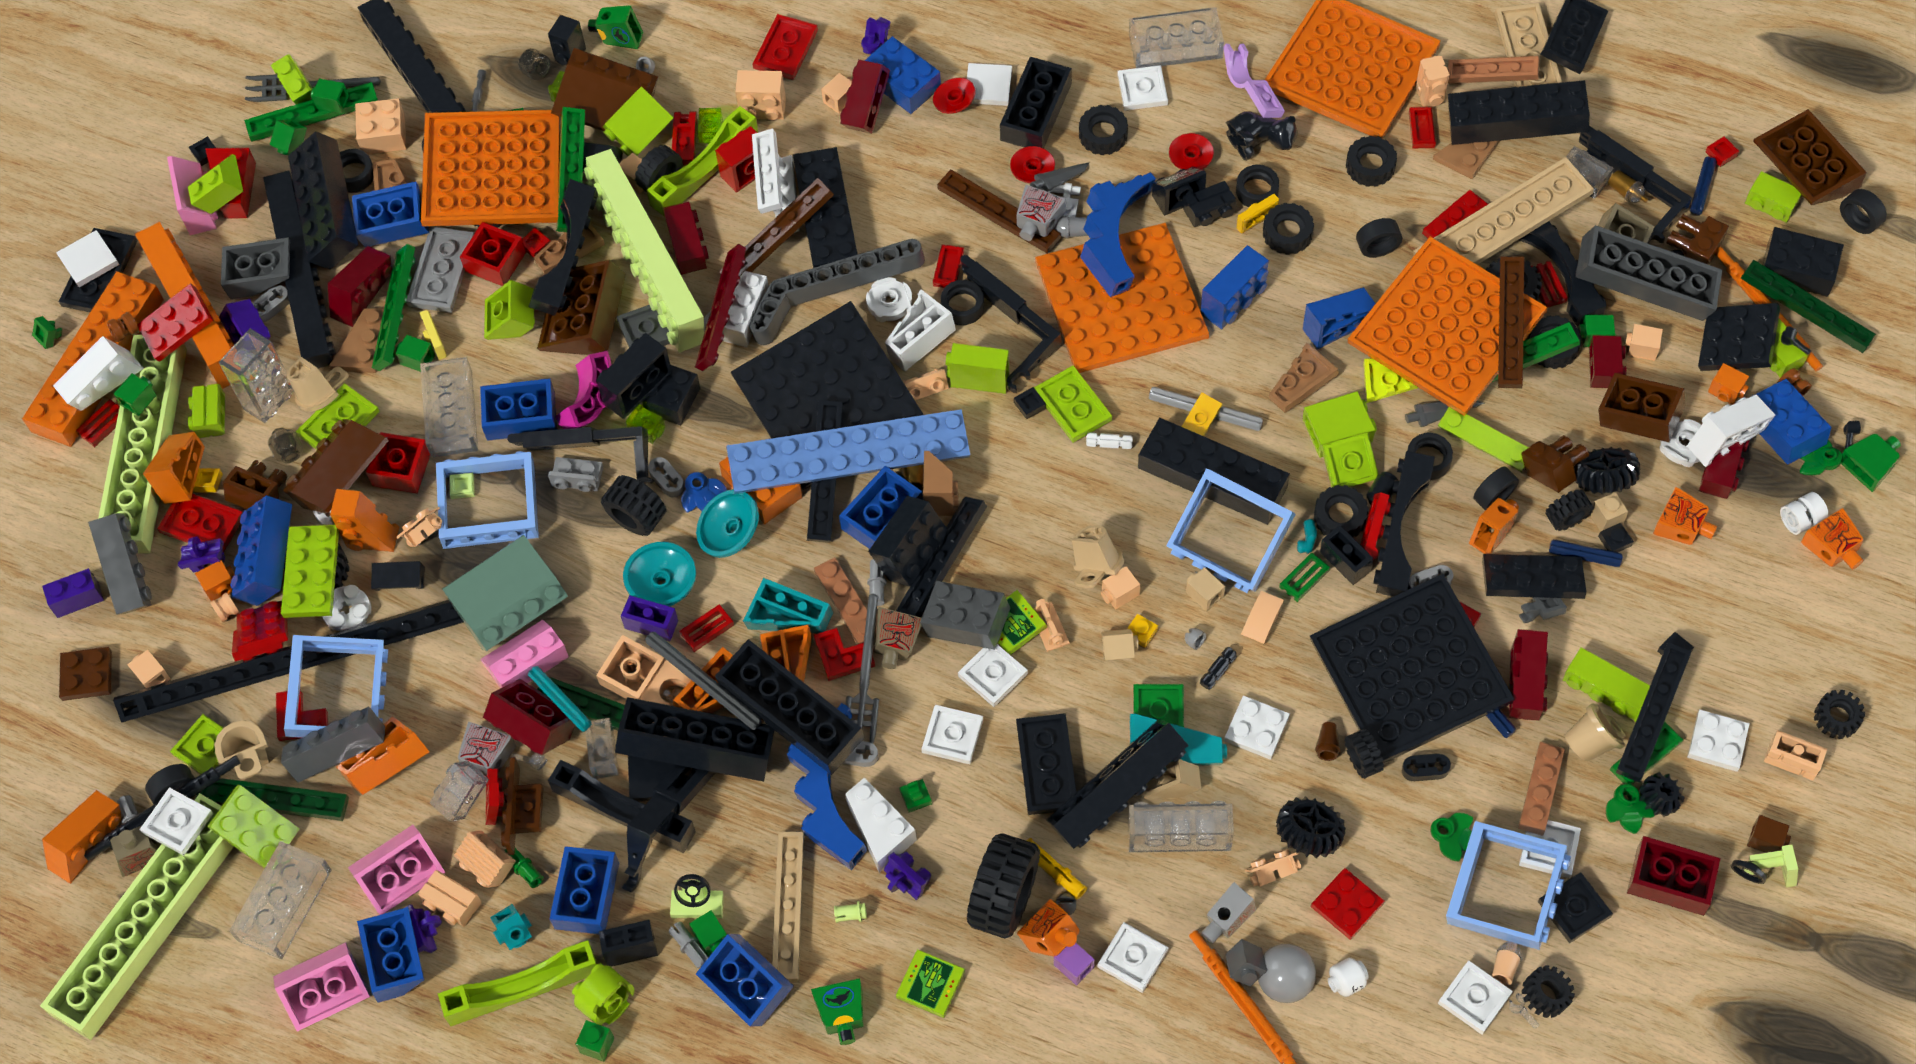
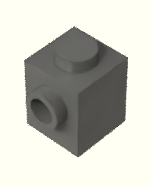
M1241 939L1225 954L1230 978L1236 982H1241L1251 987L1267 972L1262 948Z

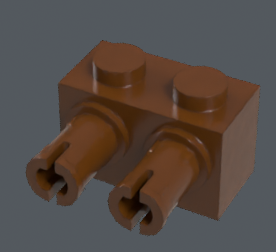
M1683 214L1676 227L1694 235V238H1687L1673 230L1666 244L1683 251L1685 257L1709 265L1718 247L1723 243L1729 225L1710 216L1707 217L1705 222L1701 223Z
M1563 435L1550 445L1538 441L1523 451L1521 455L1527 476L1559 493L1577 480L1574 466L1587 458L1589 452L1584 445L1578 444L1564 454V452L1573 447V444L1568 437Z
M254 460L247 470L235 466L223 481L225 501L249 509L255 502H258L266 495L279 499L278 488L287 479V474L282 470L279 472V469H274L268 479L262 477L261 475L267 468L264 463H259L258 460Z

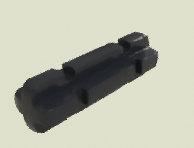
M1226 647L1221 653L1222 655L1207 670L1208 672L1202 676L1200 684L1204 688L1210 690L1215 685V681L1219 680L1227 670L1229 664L1235 660L1237 653L1232 648Z

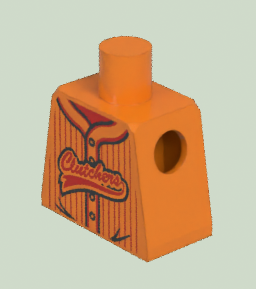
M1675 487L1653 534L1692 545L1697 534L1712 539L1718 526L1705 521L1709 511L1708 506Z
M1497 498L1479 517L1469 544L1484 554H1492L1512 529L1518 514V503L1512 499L1504 501L1501 498ZM1490 527L1494 529L1492 533L1489 532Z
M1843 508L1807 530L1801 541L1805 547L1831 567L1844 560L1853 570L1864 561L1857 553L1863 543V537Z
M1049 899L1017 932V935L1029 951L1055 957L1066 946L1072 947L1076 943L1080 930L1068 913L1053 900Z

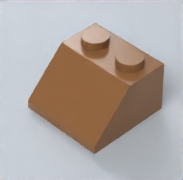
M924 451V500L931 504L938 516H953L954 507H959L958 481H953V472L930 451Z

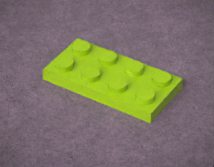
M336 525L289 527L281 607L283 618L332 616L339 531Z

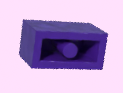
M250 299L226 304L219 315L220 321L239 354L263 349L271 337L268 328L259 316L257 308L254 307Z
M89 568L42 586L47 604L57 618L104 601L98 580Z
M629 595L621 614L625 629L644 635L656 632L668 642L671 641L679 621L675 608Z

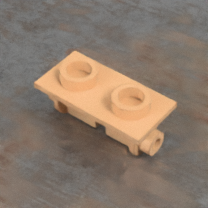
M936 368L934 371L921 375L922 377L920 378L914 377L906 381L902 380L915 401L949 389L944 369L938 370Z
M440 507L431 511L426 508L418 513L416 521L413 519L402 526L404 531L396 536L397 539L404 536L408 546H419L420 543L428 538L427 536L432 535L441 528L442 519L435 514Z
M1045 599L1038 600L1036 602L1037 606L1033 609L1047 625V628L1039 633L1046 651L1048 652L1070 644L1053 603L1046 602Z
M1286 848L1275 852V857L1267 861L1265 858L1252 861L1250 863L1252 867L1245 869V872L1253 873L1250 880L1254 887L1257 885L1262 887L1276 881L1273 871L1277 870L1279 877L1283 878L1297 873L1298 869L1301 868V864L1298 859L1294 860L1293 858L1298 853L1296 854V851L1289 852V849Z

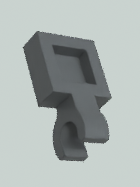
M1533 597L1532 603L1521 605L1524 613L1519 614V617L1523 623H1529L1539 615L1545 620L1565 614L1567 606L1561 598Z

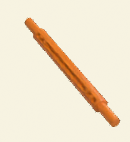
M1718 247L1715 255L1727 267L1726 271L1755 304L1772 303L1762 291L1740 279L1745 270L1738 262H1734L1722 247ZM1780 313L1779 319L1785 324L1786 327H1792V325ZM1797 332L1795 338L1810 349L1808 343ZM1810 352L1806 361L1816 372L1823 365Z
M1198 930L1193 931L1189 937L1203 954L1202 959L1280 1064H1297L1292 1057L1293 1053L1240 982L1230 978L1228 966L1217 951L1210 948Z

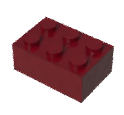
M521 679L492 692L483 718L494 727L500 728L511 735L514 740L520 741L533 752L544 755L569 741L575 724L548 696Z
M1643 836L1637 847L1627 894L1704 916L1711 905L1721 858Z

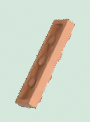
M1539 56L1449 60L1448 72L1450 75L1448 83L1538 80Z
M834 557L814 567V572L858 645L864 643L867 610Z
M1543 742L1539 743L1518 829L1544 835L1565 749Z

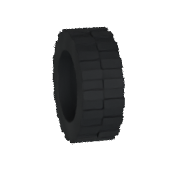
M1110 105L1093 106L1081 116L1079 140L1081 139V144L1087 151H1091L1093 154L1110 155L1113 152L1119 151L1125 145V141L1128 138L1127 118L1118 108L1111 107ZM1097 123H1109L1113 125L1114 133L1110 137H1097L1092 131L1093 126Z
M1364 136L1359 140H1355L1353 145H1350L1347 153L1346 168L1348 175L1351 176L1353 181L1355 180L1358 184L1367 187L1385 184L1386 181L1392 178L1396 168L1397 153L1394 150V146L1386 139H1381L1378 136ZM1364 154H1375L1381 157L1383 163L1378 169H1368L1361 165L1360 159Z
M659 145L653 148L637 167L638 169L635 173L636 184L647 192V189L662 176L682 169L683 159L667 145Z
M1295 203L1276 205L1265 216L1263 225L1265 243L1272 250L1280 254L1285 253V255L1297 254L1299 251L1305 250L1310 245L1313 237V217L1303 206H1298ZM1281 221H1293L1299 225L1300 231L1293 237L1282 236L1277 230L1278 224Z
M1556 315L1541 318L1530 332L1528 339L1570 321L1565 317L1562 318ZM1570 322L1580 341L1579 346L1537 364L1543 365L1545 368L1557 369L1560 367L1564 368L1566 365L1573 363L1581 346L1582 337L1579 328L1573 322Z
M1335 485V487L1327 488L1326 491L1320 494L1315 504L1314 521L1316 522L1317 529L1324 536H1327L1340 525L1352 537L1358 536L1360 531H1363L1369 512L1367 500L1363 498V494L1359 493L1357 489L1346 485ZM1336 503L1347 504L1353 511L1352 518L1345 523L1335 522L1329 515L1331 506Z

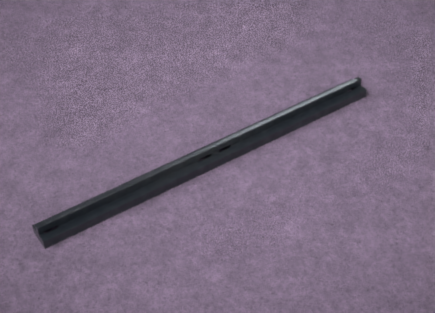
M446 600L323 637L384 640L385 646L464 622L451 602ZM292 646L279 649L275 653L255 656L251 660L237 661L114 697L113 702L120 721L123 723L289 674ZM303 651V656L306 657L302 661V670L355 654L334 652L316 654L315 651ZM137 705V707H134V708H131V709H128V710H124V708H128V707Z

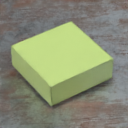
M473 473L449 475L451 499L475 497Z

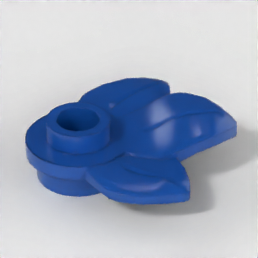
M699 472L691 473L685 480L686 490L681 496V504L687 513L696 507L703 511L705 506L715 496L727 491V488L718 479H707L704 474ZM699 480L701 486L695 487L692 482Z

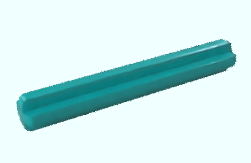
M534 666L528 672V676L578 729L585 732L591 727V721L538 666Z

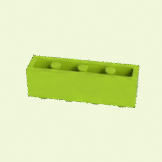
M1582 647L1572 660L1563 678V681L1569 687L1583 691L1592 700L1608 705L1614 712L1626 715L1633 719L1635 723L1650 687L1647 683Z

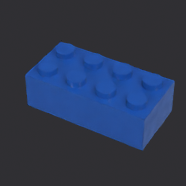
M266 495L258 502H255L249 509L243 511L240 518V523L242 524L241 533L237 538V545H239L238 554L234 559L235 575L230 585L232 588L231 598L259 606L281 590L292 511L291 503Z

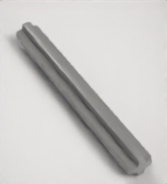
M1152 387L1149 393V399L1187 411H1191L1197 401L1196 398L1158 387ZM1224 406L1221 407L1215 419L1256 431L1261 429L1263 423L1262 417Z

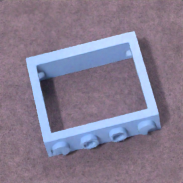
M519 451L507 455L493 454L490 457H469L464 460L448 459L436 463L438 507H440L438 516L442 519L439 539L443 549L515 541L522 535H525L527 539L539 538L535 466L531 452ZM525 468L526 520L448 529L446 477L452 474H480Z
M1206 468L1166 546L1172 549L1170 554L1182 560L1185 556L1192 559L1191 565L1201 570L1204 567L1215 571L1213 576L1224 582L1229 578L1236 582L1234 587L1248 593L1249 589L1256 592L1296 514ZM1212 483L1283 518L1251 581L1180 545Z
M293 635L284 725L285 737L303 738L312 731H318L326 727L297 725L303 651L375 655L371 709L379 717V710H384L385 695H380L381 686H386L387 672H383L382 667L383 663H388V649H384V640Z
M1475 821L1446 914L1447 924L1540 950L1541 943H1546L1550 932V928L1546 927L1548 919H1553L1557 908V904L1553 903L1555 895H1560L1564 884V879H1560L1562 871H1567L1570 864L1571 856L1567 855V846ZM1484 839L1556 859L1534 936L1461 915Z

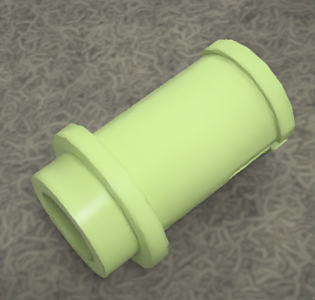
M857 901V904L834 906L836 923L849 920H859V922H862V919H867L865 903L860 904V901Z

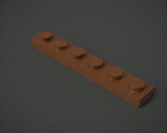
M951 169L937 184L939 191L1021 238L1019 234L1022 229L1017 226L1018 208ZM1052 229L1048 236L1043 237L1034 234L1031 241H1024L1048 254L1061 239V233Z
M819 178L745 246L744 257L746 261L740 269L739 276L744 271L753 272L834 195Z
M1500 256L1498 388L1522 389L1524 257Z

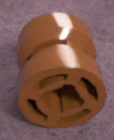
M130 312L122 314L117 320L113 318L106 322L116 342L123 340L128 334L134 335L139 332L138 326Z
M1796 368L1790 369L1778 380L1780 382L1787 379L1802 396L1812 387L1807 380H1803L1800 377V372Z

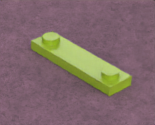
M1448 407L1438 424L1439 428L1520 472L1524 470L1525 466L1521 453L1528 449L1527 446L1468 414L1463 416Z

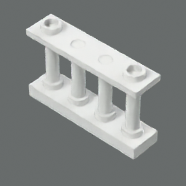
M769 129L752 134L757 204L761 214L773 211L777 217L797 198L793 156L789 155L782 158L779 156L776 132L774 129Z

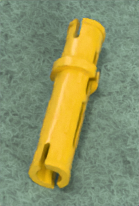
M1032 838L1026 840L1036 844L1040 850L1038 866L1055 879L1054 883L1056 885L1064 887L1076 900L1080 899L1087 891V887L1072 875V871L1068 867L1064 868Z

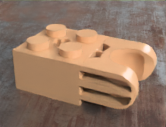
M624 635L620 637L596 675L601 686L625 699L629 697L670 705L662 699L663 692L671 686L685 688L691 681L690 678L664 657Z

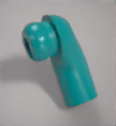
M1308 519L1303 523L1305 541L1299 540L1297 542V551L1299 553L1309 554L1313 551L1317 539L1315 521L1312 519Z

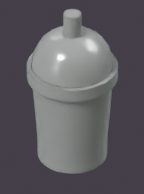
M1065 216L1058 220L1053 229L1061 233V237L1065 238L1088 236L1083 230L1087 218Z

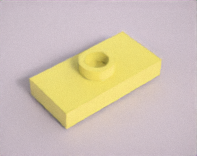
M427 310L420 312L426 328L423 331L426 342L432 343L439 360L446 358L447 354L430 312Z

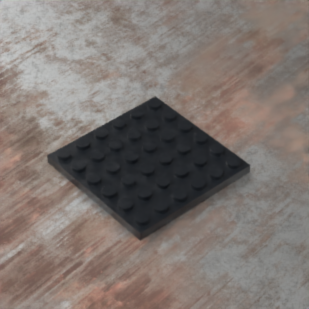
M849 301L730 372L771 439L816 432L819 400L842 402L840 428L924 415L852 301ZM811 482L801 483L800 486L805 490L811 486Z
M1444 574L1310 635V640L1358 730H1368L1370 735L1373 736V740L1376 741L1377 748L1381 752L1380 756L1383 757V764L1510 705L1514 701V697Z

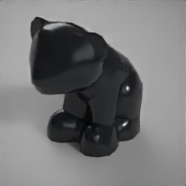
M1244 111L1226 122L1228 126V131H1226L1227 137L1245 161L1255 154L1254 148L1267 139L1279 150H1290L1297 138L1298 131L1294 116L1276 120L1273 118H1263L1261 114L1256 112Z

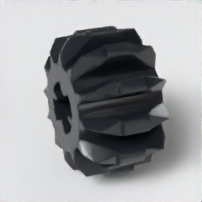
M1658 772L1644 780L1639 790L1642 794L1639 801L1645 802L1647 804L1645 810L1652 809L1654 816L1661 814L1665 817L1680 809V804L1685 799L1681 795L1684 788L1678 787V779L1671 780L1670 774L1663 776Z

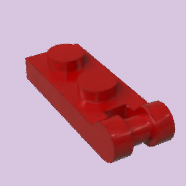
M689 111V114L674 112L672 150L681 156L683 165H688L695 159L696 111Z
M1381 492L1374 494L1360 544L1373 557V560L1378 556V549L1375 547L1377 539L1382 537L1384 531L1382 521L1384 516H1387L1391 503L1388 502L1390 495Z

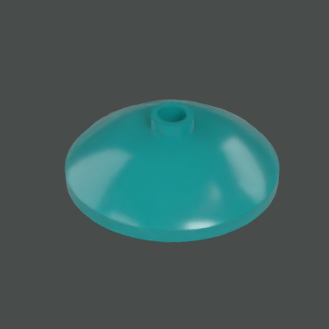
M728 490L715 496L705 506L700 514L696 528L697 541L704 552L713 557L724 558L736 554L749 543L756 531L759 520L758 506L753 497L746 492L734 494V490Z
M654 542L637 549L627 560L623 571V581L629 595L666 606L674 605L683 600L692 590L696 580V568L691 555L684 548L670 542ZM660 581H665L664 584H658Z

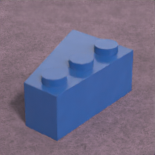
M1363 287L1306 304L1303 331L1318 350L1352 333L1376 303Z

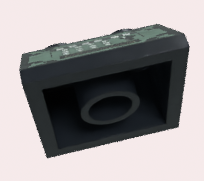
M1192 166L1187 169H1181L1166 178H1159L1153 183L1152 197L1164 216L1182 209L1184 196L1205 189L1207 174L1205 170Z

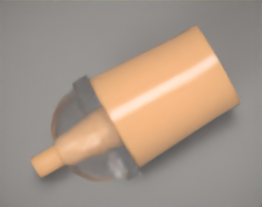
M1505 942L1497 948L1492 977L1507 986L1512 984L1523 955L1520 946L1516 943Z

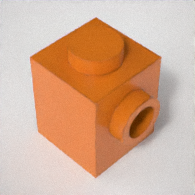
M1723 363L1714 377L1708 392L1719 400L1734 405L1738 397L1743 398L1748 391L1749 386L1746 383L1749 376Z
M222 560L195 573L210 601L222 597L226 592L228 595L232 592L230 585L235 573L232 567H226Z

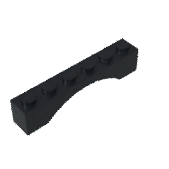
M572 179L569 180L560 204L567 228L565 253L557 266L538 279L530 300V308L553 316L556 315L558 309L563 310L567 298L563 296L565 289L569 290L573 279L569 274L571 269L575 270L579 257L575 254L577 249L581 250L585 237L581 235L583 229H588L591 220L588 212L589 209L593 210L597 197L594 196L596 188Z
M1548 221L1519 239V241L1530 244L1542 251L1559 268L1565 279L1568 291L1566 311L1577 327L1583 323L1585 315H1604L1607 306L1604 297L1598 294L1594 288V283L1576 277L1578 260H1575L1571 254L1568 244L1560 238L1555 225Z
M1406 451L1405 458H1399L1397 472L1401 473L1400 481L1395 480L1392 494L1397 496L1395 503H1391L1387 517H1392L1391 524L1385 525L1382 538L1386 539L1387 543L1386 548L1381 547L1378 561L1382 562L1381 570L1375 571L1373 584L1377 585L1376 593L1394 597L1408 589L1412 568L1405 557L1402 547L1401 522L1412 501L1428 488L1435 459L1434 456Z
M563 760L559 761L548 779L552 792L626 827L646 805L611 789L582 769ZM675 813L653 839L684 853L696 833L693 821Z

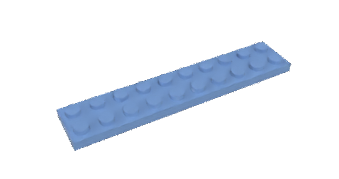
M962 409L726 446L734 494L878 472L884 466L890 469L922 465L924 464V451H930L941 462L970 457Z

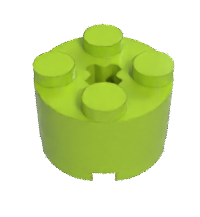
M599 963L594 966L591 974L583 982L577 983L573 988L572 994L575 996L574 1005L593 1023L603 1026L602 1023L606 1022L610 1025L628 1008L630 1003L627 1002L629 994L631 996L634 995V987L612 967Z

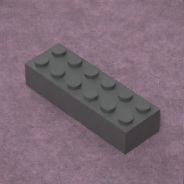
M1596 225L1582 237L1576 271L1577 278L1701 321L1705 320L1717 309L1722 269Z

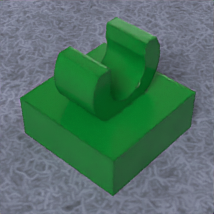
M40 316L34 320L32 336L45 349L53 347L54 339L62 336L63 329H55V321H47L43 316Z
M923 779L899 787L908 813L932 805V800Z

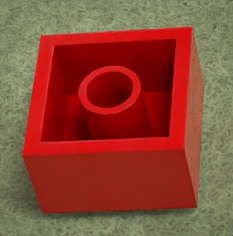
M751 126L738 132L734 138L726 143H722L715 150L720 177L736 193L756 180L752 134L757 132Z
M482 222L460 255V259L465 272L503 286L508 282L526 254V249L522 237Z
M380 432V435L386 437L389 441L368 466L366 474L372 486L418 494L431 455L426 440Z

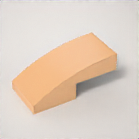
M1261 591L1241 635L1265 645L1284 600Z

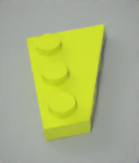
M1364 359L1366 403L1419 388L1376 360Z

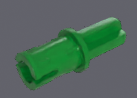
M515 848V854L509 855L516 861L513 865L515 874L523 877L531 888L538 887L543 882L544 876L534 868L530 858H525Z

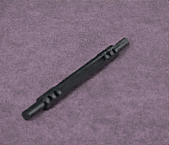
M235 755L218 767H211L176 791L188 798H192L221 780L222 775L241 764L237 755ZM159 802L106 834L102 841L85 851V858L89 861L106 849H113L110 839L118 836L124 830H132L142 826Z

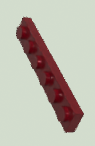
M737 244L727 252L695 364V368L704 371L709 366H713L719 357L717 350L724 339L723 329L730 317L728 311L735 300V295L733 294L740 282V269L746 261L744 257L746 247Z

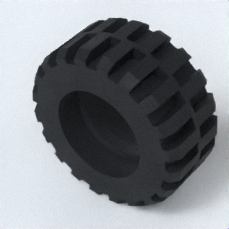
M1004 833L997 834L992 838L977 871L969 899L967 922L971 928L1004 939L1014 934L1025 912L1038 870L1040 850L1036 844Z

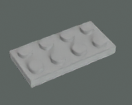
M430 226L406 303L408 307L452 313L465 272L460 255L473 237L474 232Z

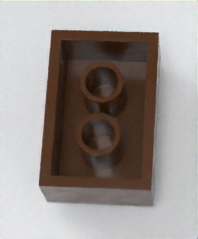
M1614 373L1598 409L1600 426L1670 443L1686 406L1685 388Z

